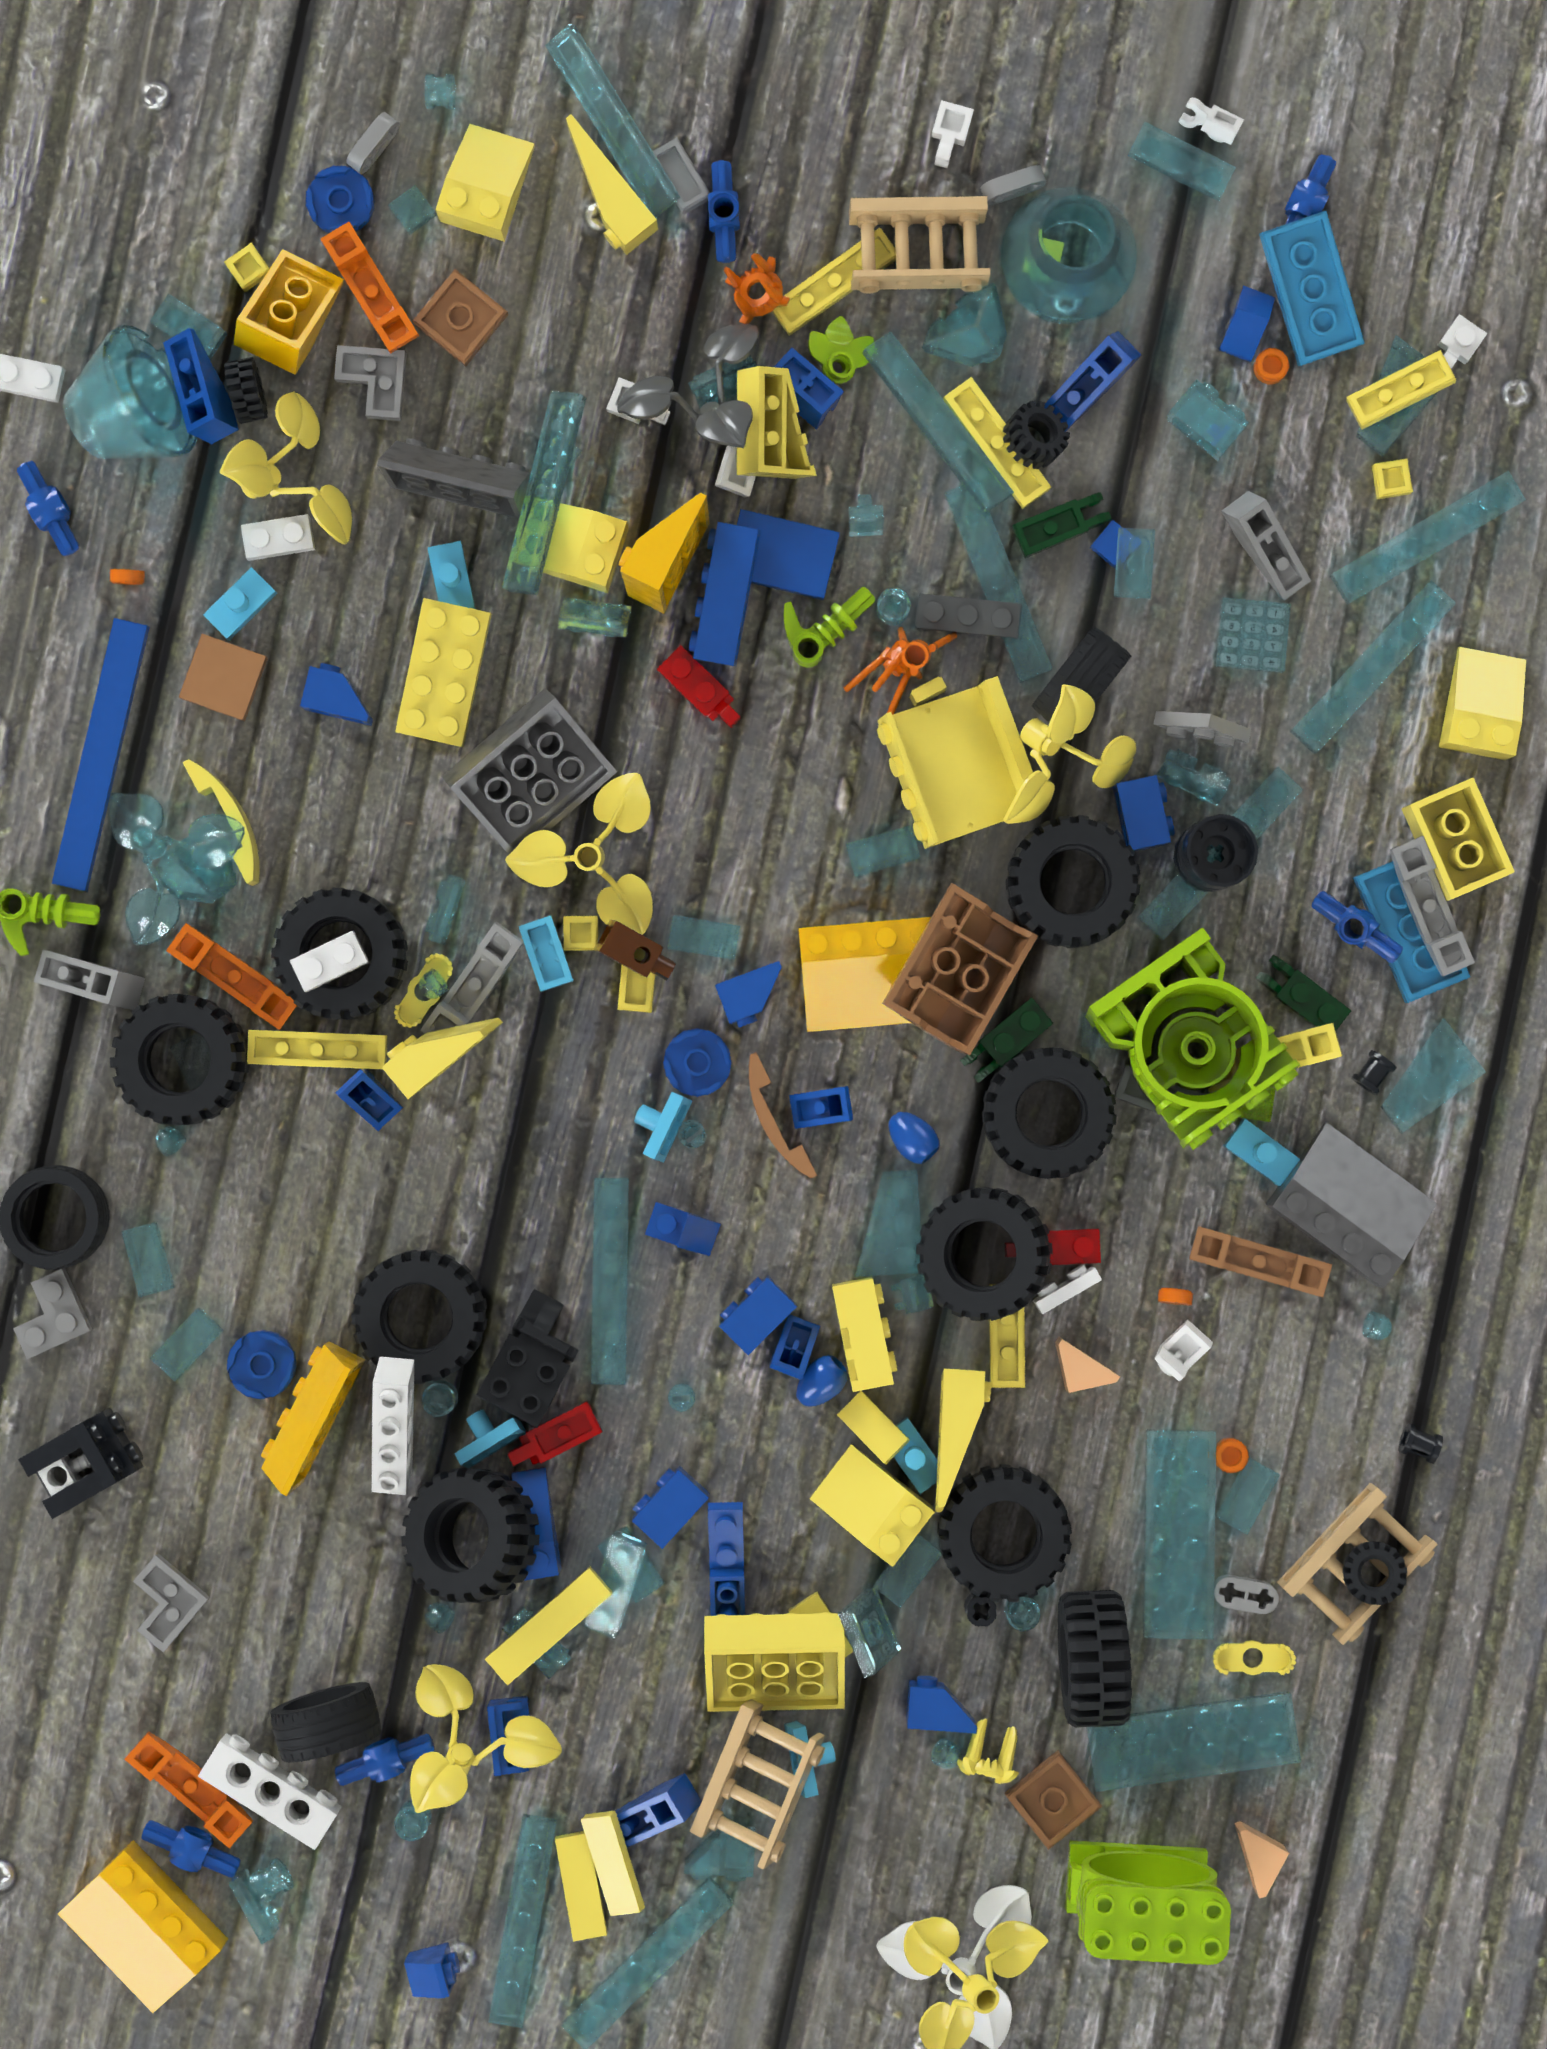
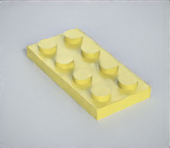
M423 598L397 720L396 733L464 747L492 613Z

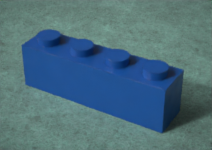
M722 522L717 523L716 529H710L707 549L712 550L710 563H704L701 583L706 584L704 597H698L695 617L700 618L698 631H692L689 643V651L694 652L693 659L730 666L737 665L761 532L759 529Z

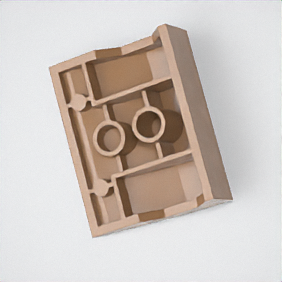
M951 883L882 1004L954 1050L971 1055L1038 935L1012 923L994 912L986 903Z

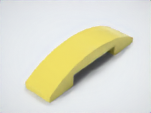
M189 759L182 762L198 793L206 796L214 792L243 846L232 852L231 855L245 882L251 886L258 884L260 873L258 848L251 825L239 802L229 789L208 770Z
M1333 1023L1277 1037L1280 1043L1284 1042L1287 1046L1286 1051L1293 1060L1296 1059L1298 1061L1299 1067L1343 1056ZM1240 1048L1236 1049L1235 1061L1230 1072L1218 1084L1208 1088L1209 1092L1221 1089L1232 1079L1239 1065Z

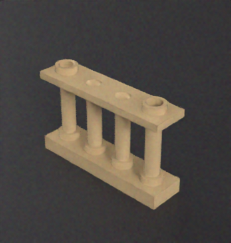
M987 196L851 198L849 225H857L861 228L862 270H853L851 290H859L862 293L871 294L885 289L962 288L965 292H976L982 288H987L990 268H978L976 226L979 223L985 222L988 210ZM911 224H925L929 227L930 269H910L908 227ZM945 224H959L963 227L964 268L944 269L942 226ZM877 225H891L895 227L896 269L876 270L874 227Z
M1372 1483L1366 1486L1277 1581L1291 1597H1294L1297 1593L1300 1595L1304 1594L1338 1626L1332 1635L1342 1645L1347 1641L1353 1642L1360 1636L1364 1630L1362 1625L1381 1605L1361 1602L1347 1616L1313 1584L1314 1579L1312 1577L1320 1568H1327L1345 1585L1342 1573L1344 1565L1336 1558L1337 1554L1335 1552L1344 1542L1346 1544L1351 1543L1354 1547L1361 1543L1369 1542L1360 1534L1361 1529L1359 1526L1367 1518H1374L1409 1551L1403 1557L1407 1567V1577L1418 1565L1422 1567L1431 1560L1435 1553L1433 1549L1438 1545L1427 1535H1424L1419 1541L1413 1537L1383 1508L1384 1503L1382 1502L1387 1496ZM1371 1559L1369 1561L1386 1576L1376 1586L1379 1587L1387 1581L1389 1571L1384 1562L1378 1559Z
M750 1699L740 1707L690 1832L703 1838L712 1830L716 1831L719 1829L762 1851L763 1853L757 1867L765 1869L771 1863H777L784 1852L786 1843L782 1842V1839L812 1766L817 1767L823 1757L825 1747H822L821 1744L825 1735L817 1733L806 1743L764 1722L763 1717L760 1716L763 1704ZM758 1734L802 1756L795 1775L751 1754L750 1749L747 1748L751 1735L755 1736ZM746 1766L789 1788L782 1807L737 1785V1780L734 1779L738 1767ZM731 1797L775 1819L776 1822L769 1839L725 1817L724 1812L721 1811L724 1800H729Z

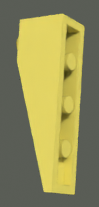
M570 114L566 118L568 130L604 227L607 230L603 234L615 250L620 247L627 255L658 230L657 219L572 114Z
M944 1368L942 1372L935 1512L943 1511L982 1412L984 1402H990L991 1382L985 1381V1371Z

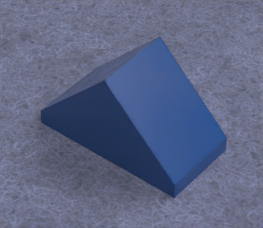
M1243 285L1219 351L1251 362L1269 322L1275 297Z
M360 1069L335 1092L377 1131L403 1108L368 1069Z
M789 1314L770 1360L769 1368L802 1380L820 1326Z

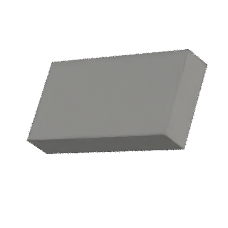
M677 137L648 154L650 162L682 216L708 201V194L710 192Z

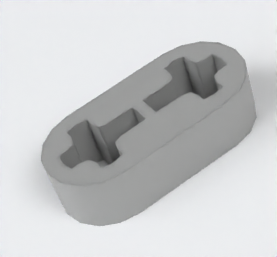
M382 112L351 149L346 163L361 175L367 172L398 132L400 123L386 112Z
M1034 165L984 183L980 189L982 195L987 196L988 205H995L1034 192L1045 186L1047 182L1041 165Z
M1222 1575L1212 1585L1214 1599L1225 1608L1257 1614H1268L1275 1610L1279 1602V1595L1276 1589L1268 1582L1262 1580ZM1228 1583H1232V1587L1235 1590L1242 1591V1596L1230 1595L1229 1600H1225V1596L1219 1591L1220 1588H1226ZM1265 1589V1592L1271 1598L1270 1601H1264L1262 1606H1259V1602L1256 1599L1248 1597L1249 1593L1260 1594L1261 1590Z

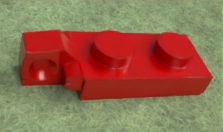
M681 645L657 668V671L705 718L708 717L713 722L719 716L730 728L741 719V716L730 706L734 698L730 695L729 691L696 659H693V656Z
M1099 1228L1049 1230L1047 1236L1053 1248V1254H1050V1263L1052 1265L1101 1263ZM1014 1242L1005 1243V1257H1016Z
M587 1400L540 1424L538 1428L534 1427L526 1431V1434L519 1437L522 1445L509 1451L507 1455L513 1466L529 1458L533 1465L539 1462L542 1464L602 1433L603 1430Z

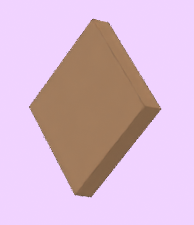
M454 269L412 320V323L466 367L509 314L502 306Z
M201 634L179 698L245 722L268 658L256 652Z
M1059 1750L1005 1792L1006 1797L1048 1850L1102 1807L1098 1799Z

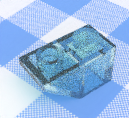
M744 1826V1827H746V1828H748V1829H750V1830L756 1832V1827ZM717 1829L685 1857L684 1874H691L692 1878L698 1880L711 1879L712 1875L725 1876V1879L729 1881H745L746 1877H753L755 1848Z

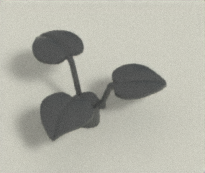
M751 324L731 325L715 331L707 339L704 345V352L709 359H717L715 369L719 403L708 402L701 407L700 414H697L679 393L672 392L674 382L671 378L652 376L640 380L626 391L618 404V413H624L635 419H652L663 414L670 407L671 400H675L694 419L696 430L701 437L713 444L744 448L753 418V411L750 405L744 401L731 400L725 402L722 365L724 362L738 364L753 352L759 339L758 327Z

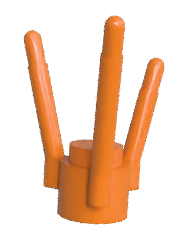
M899 627L897 629L900 640L899 646L903 649L901 654L902 661L907 667L911 668L910 674L918 680L923 677L920 668L929 662L932 652L957 638V633L953 632L928 645V643L919 639L909 642L904 628Z
M896 641L891 648L886 646L880 656L844 686V691L849 692L884 662L885 670L872 686V691L877 692L891 674L899 677L903 673L887 710V713L891 712L893 715L912 676L910 674L911 668L907 667L902 661L901 654L903 649L899 646V641Z

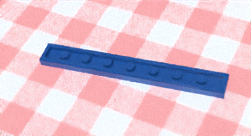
M117 618L113 620L51 884L88 892L150 629L147 625Z

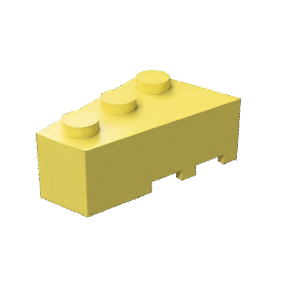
M756 366L737 370V400L748 403L753 411V418L747 433L745 447H737V475L790 479L817 476L814 465L810 466L805 448V445L808 444L806 433H801L796 413L800 411L789 369Z
M868 1277L832 1284L852 1391L857 1392L893 1385L892 1372L897 1371L894 1351H887L885 1338L891 1337L887 1317L881 1318L878 1306L879 1304H884L881 1283L874 1284L873 1278Z

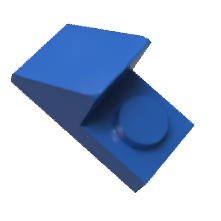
M848 1086L789 1095L794 1129L853 1120Z
M656 1202L645 1235L677 1245L678 1248L710 1256L721 1223Z

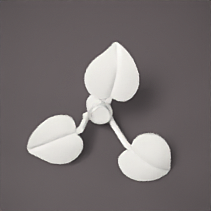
M1013 1885L998 1886L986 1891L977 1900L973 1913L974 1920L986 1929L982 1933L969 1959L957 1958L952 1961L967 1977L976 1974L974 1964L986 1942L987 1935L995 1926L1006 1921H1021L1031 1925L1030 1896L1026 1889ZM917 1921L906 1922L881 1938L876 1947L887 1964L901 1975L914 1980L930 1978L931 1976L916 1972L906 1959L904 1937L908 1928ZM943 1963L941 1972L947 1975L946 1984L948 1989L954 1994L961 1995L959 1997L960 2000H966L962 1993L963 1981ZM998 1985L995 1988L999 1993L997 2007L986 2014L975 2011L974 2026L970 2037L983 2043L989 2049H998L1008 2034L1012 2019L1010 1998Z

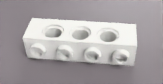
M379 1357L373 1379L372 1492L406 1495L413 1466L415 1362L413 1359Z
M226 1733L217 1744L198 1777L315 1850L342 1807L337 1803V1798L326 1790H315L308 1785V1780L295 1771L288 1773L278 1766L279 1762L267 1753H261L260 1755L250 1749L249 1742L235 1734L230 1736ZM235 1764H246L250 1768L251 1776L242 1777L238 1775L235 1770ZM268 1781L275 1782L280 1788V1794L276 1796L268 1794L264 1788V1783ZM293 1801H305L309 1806V1813H298L294 1809Z

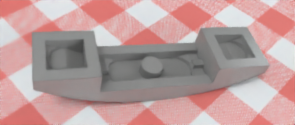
M1424 836L1390 849L1397 877L1411 915L1441 976H1446L1474 964L1475 962L1464 934L1457 929L1434 872L1436 865Z
M496 921L445 998L438 1003L420 1030L423 1033L469 1024L512 963L524 941Z

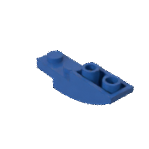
M743 1502L708 1503L711 1616L719 1614L745 1615Z

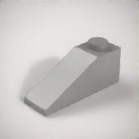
M1247 491L1221 511L1237 540L1281 600L1285 601L1311 581L1265 498Z
M45 949L42 950L34 978L36 983L130 1010H134L138 1006L145 981L144 977Z

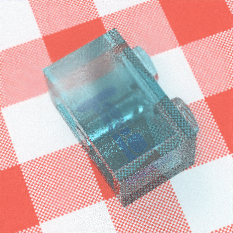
M1196 379L1169 411L1166 419L1216 461H1219L1245 430L1249 422L1244 419L1246 416L1240 408L1234 404H1229L1228 406L1218 397L1219 392L1207 382L1202 384Z

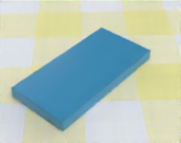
M1327 211L1259 233L1297 365L1302 366L1365 344Z
M1393 861L1353 877L1366 910L1372 913L1376 921L1381 924L1379 930L1403 947L1399 958L1395 962L1389 963V966L1405 1003L1412 1002L1471 977L1467 967L1446 976H1441L1411 915Z

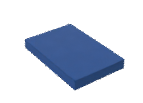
M740 509L737 525L761 531L751 583L824 600L840 532Z

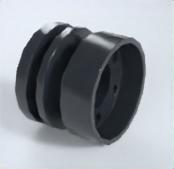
M1218 814L1206 817L1183 831L1175 844L1173 859L1177 873L1187 885L1198 891L1215 892L1239 884L1251 874L1257 863L1258 845L1255 834L1245 822L1235 816ZM1214 849L1216 851L1213 856L1215 860L1209 862L1207 860L1209 856L1208 850Z

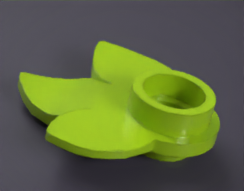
M839 316L828 325L825 334L816 331L810 332L808 348L812 357L822 365L823 374L835 384H844L853 377L855 369L867 365L874 350V338L862 336L854 339L847 321L843 316ZM834 362H838L842 366V373H837L833 369Z

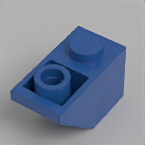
M448 1942L409 1952L404 1962L413 1997L446 1998L450 1996L453 1985L456 1983L457 1973H460V1964L457 1953H451Z

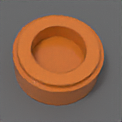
M1277 348L1263 350L1255 359L1253 366L1254 374L1259 381L1265 384L1280 382L1289 370L1287 355Z
M110 569V582L113 584L143 585L145 583V571Z
M1161 1288L1158 1292V1302L1191 1306L1193 1293L1184 1289Z
M1224 1438L1215 1445L1213 1460L1222 1471L1237 1473L1247 1465L1249 1454L1246 1446L1241 1441L1235 1438Z

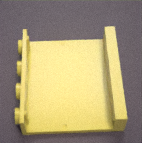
M998 676L987 679L976 687L893 715L891 712L886 713L877 720L879 724L877 729L878 737L881 743L887 746L891 757L889 758L891 772L895 777L899 778L903 789L901 791L902 802L907 810L910 809L914 819L913 831L917 840L923 843L924 849L1004 822L1003 819L1019 788L1027 777L1033 773Z

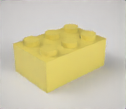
M1474 777L1401 808L1414 839L1420 836L1425 838L1436 865L1434 872L1446 901L1515 872Z

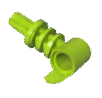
M861 587L841 606L834 602L830 606L833 614L830 616L824 614L822 616L824 622L821 625L815 622L808 629L800 626L792 602L785 603L783 613L784 629L788 643L793 651L794 660L802 667L810 668L816 666L823 657L824 649L828 645L834 648L836 646L834 640L837 637L840 639L845 637L843 633L845 629L851 632L857 629L854 621L875 603L876 599L867 588ZM804 642H812L817 646L818 652L812 658H805L799 653V646Z
M13 888L0 892L1 925L9 943L20 956L29 955L23 932V926L27 922L38 923L43 919L44 924L50 925L54 920L57 928H65L68 922L97 925L100 919V907L98 905L71 902L68 894H61L55 900L53 894H48L43 898L42 893L36 892L31 897L27 892ZM14 896H19L22 902L21 909L17 913L12 914L8 908L9 901Z

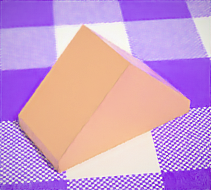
M1058 1337L1055 1341L1064 1386L1068 1393L1117 1383L1120 1376L1061 1337Z
M1241 1821L1234 1823L1253 1889L1259 1899L1264 1898L1278 1876L1289 1852L1280 1842Z

